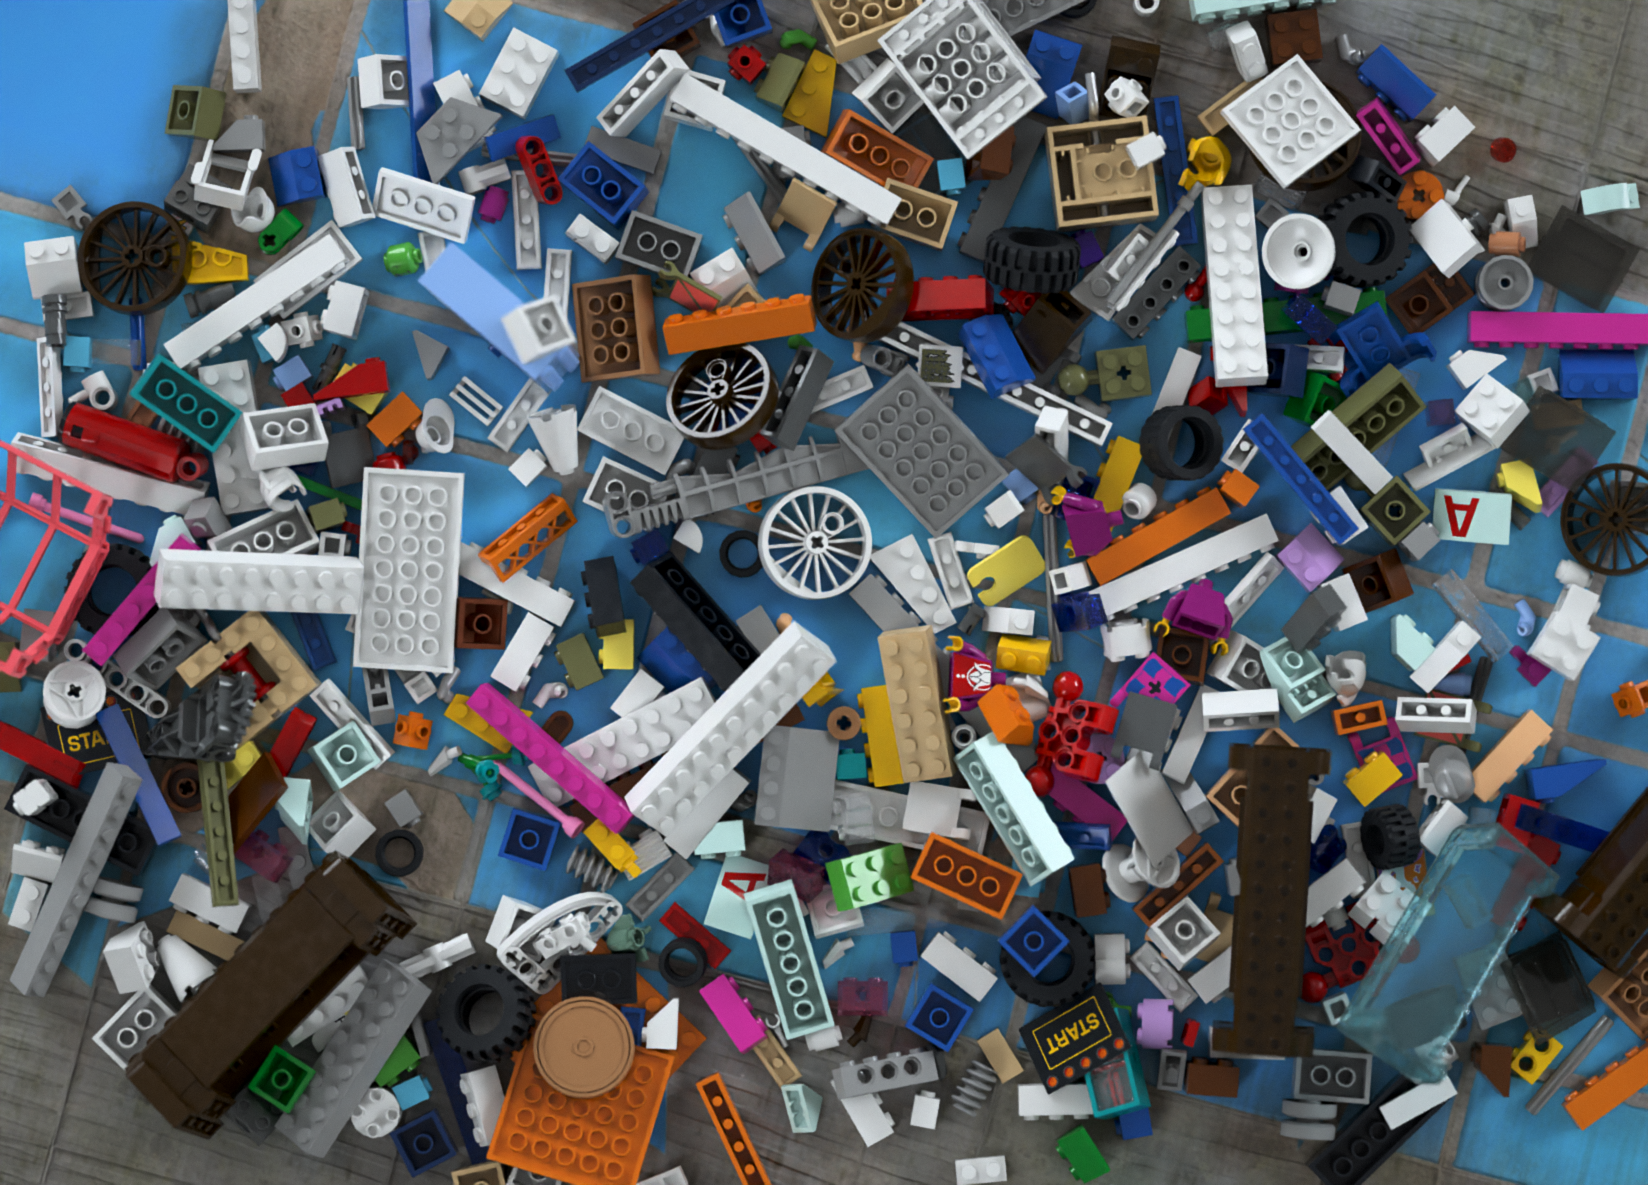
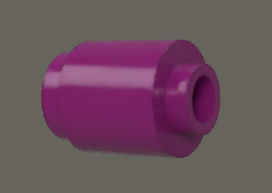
M490 185L489 190L485 191L478 213L482 215L481 220L491 224H495L496 220L501 221L509 201L507 198L509 192Z

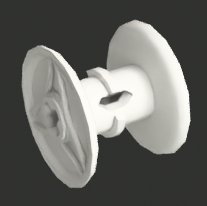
M71 660L61 663L49 672L44 681L43 703L46 712L55 723L65 728L78 729L90 725L96 719L95 714L100 712L104 706L106 686L103 676L94 666L84 661ZM74 692L75 694H79V697L75 698L74 695L70 696V693Z
M1136 837L1133 842V848L1125 844H1113L1110 851H1105L1102 859V869L1106 871L1107 878L1105 881L1110 890L1119 899L1129 903L1138 902L1144 898L1149 889V884L1157 888H1169L1175 884L1180 875V861L1178 853L1174 849L1158 865L1153 867Z

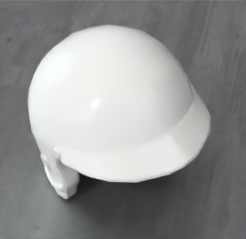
M261 187L252 189L246 197L243 211L231 209L235 225L251 233L265 230L273 221L275 214L271 199Z

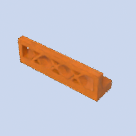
M551 493L478 553V556L483 563L491 566L499 581L504 583L578 521L565 499ZM564 511L568 520L561 525H555L557 516ZM542 528H548L546 538L542 541L537 540L538 532ZM528 543V552L524 556H518L520 546ZM505 559H511L509 568L502 573L498 565Z

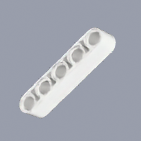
M72 639L65 644L64 654L70 661H84L92 665L93 659L86 653L82 652L79 657H74L71 652L74 644L78 643L84 648L88 644L86 641ZM108 658L103 664L102 669L98 671L103 676L107 687L150 717L164 718L171 712V703L165 696L125 676L119 665L112 659ZM115 672H120L124 677L123 683L119 686H116L112 681V676ZM136 686H140L144 690V696L140 700H136L132 695V691ZM157 700L162 701L165 706L164 711L159 715L153 711V704Z

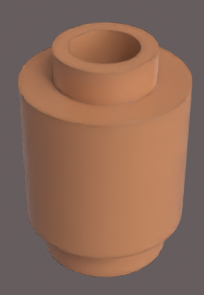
M1496 231V234L1489 235V254L1520 257L1521 252H1525L1526 238L1521 236V232Z

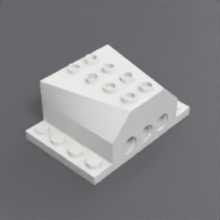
M926 0L877 40L967 159H971L1047 98V95L1037 84V81L1042 78L982 0Z

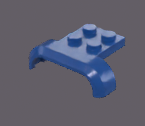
M1378 301L1334 326L1356 362L1355 365L1344 373L1340 380V387L1347 398L1388 363H1391L1399 370L1420 358H1429L1433 362L1437 355L1436 349L1424 333H1411L1400 338Z

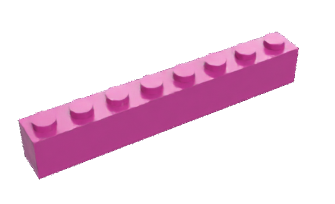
M1471 311L1468 313L1467 343H1474L1476 348H1488L1489 343H1499V348H1514V344H1524V348H1539V344H1549V349H1563L1564 344L1573 345V349H1589V345H1598V349L1611 350L1613 345H1623V350H1638V346H1648V314Z
M489 682L481 684L468 699L466 704L615 834L622 832L635 817L630 812L626 801Z

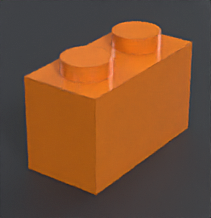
M402 391L366 426L387 448L391 446L396 448L404 441L405 437L403 435L409 429L414 431L422 422L423 412Z
M1237 469L1231 472L1225 471L1217 482L1220 486L1218 488L1220 494L1239 508L1245 507L1260 487Z
M1382 700L1330 711L1335 735H1343L1388 724Z

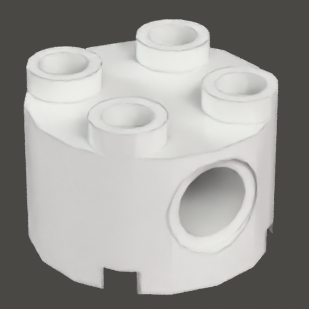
M1137 618L1108 622V627L1106 624L1100 625L1104 647L1103 654L1110 658L1111 662L1123 661L1125 656L1135 655V658L1150 656L1153 646L1150 639L1149 619L1142 618V623H1138Z
M377 1085L370 1086L352 1113L351 1121L354 1127L363 1135L370 1138L383 1137L398 1125L401 1120L402 1109L392 1089L385 1086L381 1088Z

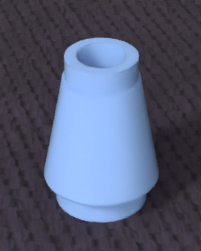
M1465 672L1447 674L1435 686V690L1462 697L1470 695L1471 675H1465Z

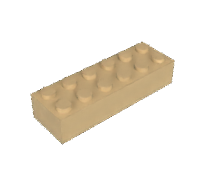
M932 625L884 631L877 638L903 782L909 783L952 777L958 771V768L953 760L955 751L951 738L949 717L945 713L947 706L946 702H943L945 695Z

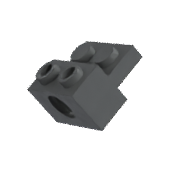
M189 163L179 181L176 180L166 196L164 210L208 234L218 219L222 206L194 200L195 185L191 183V177L195 166ZM208 174L206 183L233 189V187Z
M249 1083L234 1098L237 1102L225 1115L259 1146L276 1129L275 1124L284 1111L248 1088Z

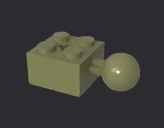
M1146 345L1096 351L1094 353L1096 370L1087 371L1081 365L1070 364L1065 366L1058 375L1060 389L1071 396L1080 395L1086 391L1089 385L1097 384L1099 386L1100 402L1150 397L1152 395ZM1121 368L1129 371L1126 380H1122L1121 376H1117V372Z
M1352 470L1344 477L1348 487L1355 491H1365L1371 499L1358 512L1391 548L1431 512L1397 475L1376 495ZM1389 506L1392 508L1397 506L1399 508L1397 512L1398 518L1389 515Z

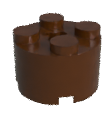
M181 763L168 770L161 784L162 793L168 806L182 813L202 810L198 763ZM192 782L191 786L194 790L186 793V788L183 785Z

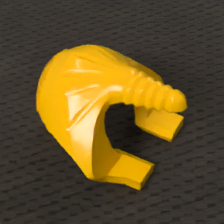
M1207 136L1198 140L1192 138L1186 152L1190 153L1188 160L1192 161L1198 174H1193L1187 168L1184 170L1178 184L1184 186L1187 191H1190L1197 181L1205 187L1213 183L1214 185H1221L1232 163V157L1228 148L1218 137Z

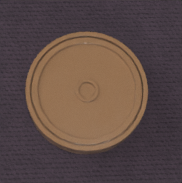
M580 996L560 1002L545 1014L535 1033L533 1051L535 1062L541 1075L552 1088L569 1097L590 1099L609 1093L625 1079L633 1064L635 1042L628 1021L616 1007L599 998Z

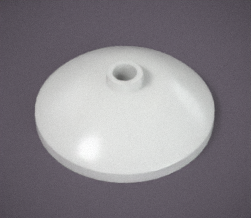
M1290 214L1276 221L1268 230L1262 245V259L1268 274L1280 285L1291 289H1305L1318 284L1329 273L1335 258V243L1330 230L1321 220L1307 214ZM1303 248H1306L1307 254L1303 257L1301 255V250Z

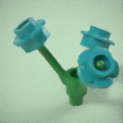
M512 745L510 753L478 756L462 753L458 757V762L463 763L466 768L472 770L477 776L478 781L484 785L479 791L483 796L482 799H488L491 802L502 794L500 788L503 786L502 784L499 785L496 781L497 774H499V766L494 764L492 760L512 758L514 765L521 764V766H524L525 761H529V758Z

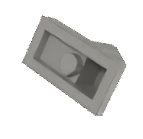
M1164 1048L1159 1050L1157 1089L1182 1091L1187 1050Z

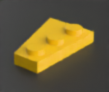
M814 49L782 115L783 118L798 125H804V128L827 138L834 87L837 63L835 58Z
M171 235V240L177 238L176 236ZM190 241L193 262L191 274L186 285L249 281L247 255ZM179 244L172 247V256L180 255ZM172 261L173 272L175 273L178 270L179 261Z
M456 694L443 715L502 752L508 753L513 744L466 704L470 696ZM520 709L529 718L533 714L532 711Z

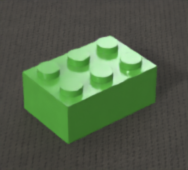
M902 842L825 863L838 912L855 909L914 891Z

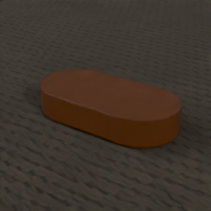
M557 711L549 717L542 726V729L561 744L571 732L574 721L568 712Z

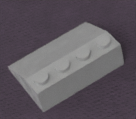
M775 725L764 736L754 825L830 831L839 739L833 737L829 731Z

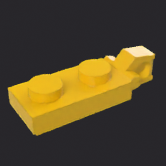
M599 819L583 832L621 873L627 870L634 878L642 873V870L634 862L638 859L635 851L619 833L615 834Z

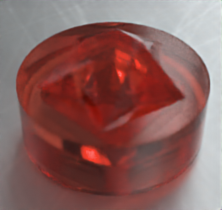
M1499 137L1492 142L1490 154L1498 162H1509L1516 154V145L1510 138Z
M405 440L402 453L403 463L405 465H413L415 459L419 456V449L415 446L414 440Z

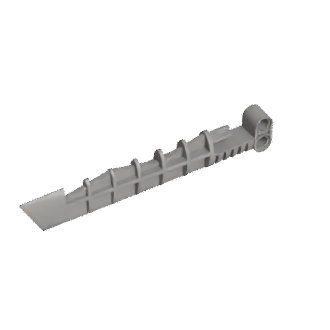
M837 433L838 443L815 444L813 437L810 436L808 437L809 445H796L794 451L780 447L762 458L759 452L756 451L754 452L755 461L735 471L732 460L727 459L729 474L707 475L705 468L702 466L699 468L700 475L678 476V474H674L670 480L649 485L653 500L675 494L676 498L631 510L627 495L620 491H610L604 496L602 502L611 534L618 538H628L641 533L644 528L650 531L651 526L659 528L662 523L668 526L669 521H673L675 524L680 518L686 521L870 468ZM615 495L621 499V506L616 510L610 505V500ZM622 519L628 524L627 531L623 534L617 530V523Z

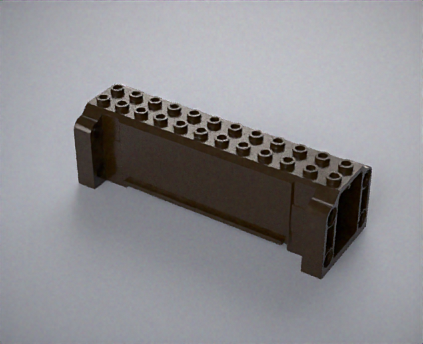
M1229 743L1228 769L1247 770L1248 782L1245 797H1240L1236 869L1240 878V895L1234 896L1229 992L1234 993L1233 1021L1213 1020L1212 1051L1286 1058L1313 1057L1314 1027L1295 1025V1011L1297 1010L1298 997H1302L1313 818V801H1309L1308 796L1309 774L1330 775L1331 749Z
M1648 786L1575 873L1578 878L1574 879L1561 896L1542 887L1529 903L1531 907L1595 962L1624 980L1639 963L1630 952L1642 937L1648 933Z
M336 850L327 854L323 858L320 867L316 871H311L305 877L304 883L298 889H294L288 894L287 901L270 913L269 919L264 925L258 926L252 932V937L235 949V955L229 961L223 962L211 979L201 984L199 992L182 1004V1009L176 1016L170 1017L164 1023V1028L158 1034H154L146 1042L147 1046L129 1059V1064L124 1068L126 1077L174 1129L209 1140L224 1125L220 1118L237 1102L231 1094L235 1093L262 1066L274 1046L280 1047L370 953L377 956L395 937L403 939L418 924L367 871L351 858Z

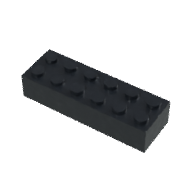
M672 552L649 563L630 582L635 588L636 593L644 598L651 606L652 611L665 622L669 631L679 638L684 644L685 649L699 661L701 667L713 677L721 690L726 692L761 655Z
M26 764L4 809L71 843L93 794L70 785L30 764ZM33 780H47L57 793L58 799L51 805L46 806L37 815L28 816L24 814L21 816L13 806V803H15L13 796L20 790L25 789V786ZM129 812L127 813L106 860L136 876L143 875L157 847V843L145 820Z
M1412 1059L1369 1101V1104H1365L1335 1133V1140H1328L1305 1164L1325 1185H1361L1449 1099L1393 1130L1390 1129L1379 1106L1431 1079L1430 1075Z

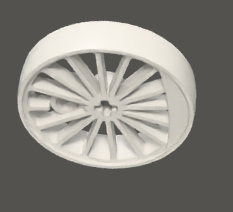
M808 486L785 494L770 507L760 526L758 552L765 572L779 588L798 598L821 600L845 592L860 579L871 557L872 534L865 514L851 498L828 487ZM804 494L807 495L810 528L795 501L796 497ZM813 494L825 495V501L817 527L815 528ZM830 498H834L842 503L841 508L837 512L826 514ZM789 501L805 532L780 511ZM847 508L855 519L844 525L841 514ZM776 514L801 536L771 527ZM828 517H833L837 522V527L834 531L826 528L825 522ZM856 523L859 526L861 537L828 540L830 537ZM769 531L801 542L768 545ZM818 538V545L820 547L812 548L813 542L811 539ZM862 542L860 556L828 546V544ZM802 546V548L777 561L769 553V549ZM827 550L857 559L859 562L854 572L852 573ZM803 552L788 572L779 565L785 560ZM823 555L849 576L844 583L838 585ZM807 556L799 582L791 574ZM812 557L816 592L804 586ZM818 558L834 587L832 590L821 591Z

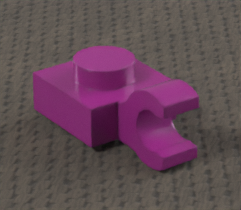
M1515 645L1509 651L1521 664L1516 670L1533 687H1536L1552 670L1531 656H1528L1518 645Z

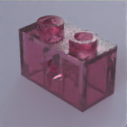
M258 828L251 833L234 856L265 879L278 883L294 858L287 854L288 849L278 842L273 844L268 840L270 836Z
M782 849L769 860L767 884L773 885L792 879L797 898L810 903L823 891L825 867Z
M846 977L843 978V981H838L837 1016H887L888 981H883L882 978L877 977L868 978V981H858L857 978ZM860 992H865L866 997L864 1001L860 1000Z

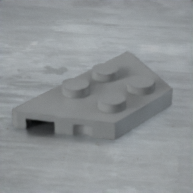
M450 97L416 132L432 182L438 184L503 116L500 113Z

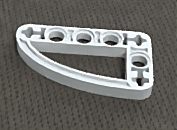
M596 891L584 892L562 899L540 911L514 931L497 949V957L506 968L538 994H546L561 980V967L553 968L554 962L561 955H584L588 950L583 946H580L577 950H570L569 945L545 959L541 964H538L520 947L554 920L569 912L587 906H595L587 916L590 923L598 922L599 925L594 932H588L586 937L596 943L620 918L623 912L622 905L612 895ZM610 906L614 909L610 912L607 908ZM599 915H601L603 918H605V920L602 921V920L599 918ZM508 951L517 958L515 962L509 956H506ZM531 963V968L528 972L520 973V968L523 964ZM548 969L552 972V976L547 973ZM540 979L545 980L543 984L538 983Z

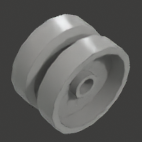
M1501 255L1492 258L1479 269L1474 281V290L1477 299L1485 308L1496 312H1508L1521 306L1529 298L1533 290L1534 278L1530 268L1523 260L1515 256ZM1501 281H1507L1508 285L1505 286L1506 288L1501 286Z
M99 876L92 892L101 895V897L90 895L84 911L113 921L135 923L138 909L133 905L124 903V901H141L144 888L128 882Z
M1282 1099L1281 1112L1287 1116L1297 1117V1119H1284L1281 1121L1280 1135L1300 1139L1335 1140L1336 1127L1331 1123L1320 1120L1336 1118V1103L1306 1099Z

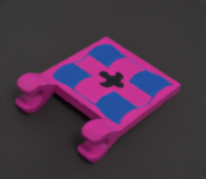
M1152 652L1109 703L1114 708H1117L1129 695V691L1174 704L1191 684L1155 652Z
M1394 717L1386 718L1388 723L1386 728L1390 736L1364 747L1357 732L1347 734L1360 767L1365 763L1364 758L1373 751L1379 752L1381 750L1403 774L1384 792L1417 779L1416 771Z

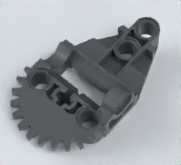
M237 671L236 675L231 677L220 674L213 675L201 688L182 701L177 708L162 718L145 734L141 743L142 754L163 760L195 758L207 762L210 760L221 763L233 761L236 758L237 744H241L242 736L247 735L246 727H250L249 719L254 716L251 711L256 706L253 700L257 694L253 693L256 685L253 684L254 678H251L252 675L244 671Z

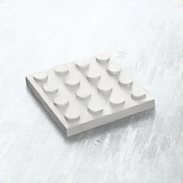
M1298 54L1222 109L1220 113L1283 189L1361 131Z

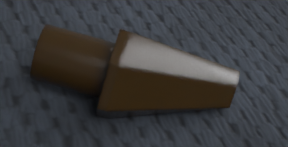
M867 1008L853 1028L855 1033L847 1040L853 1048L861 1040L867 1042L873 1017Z

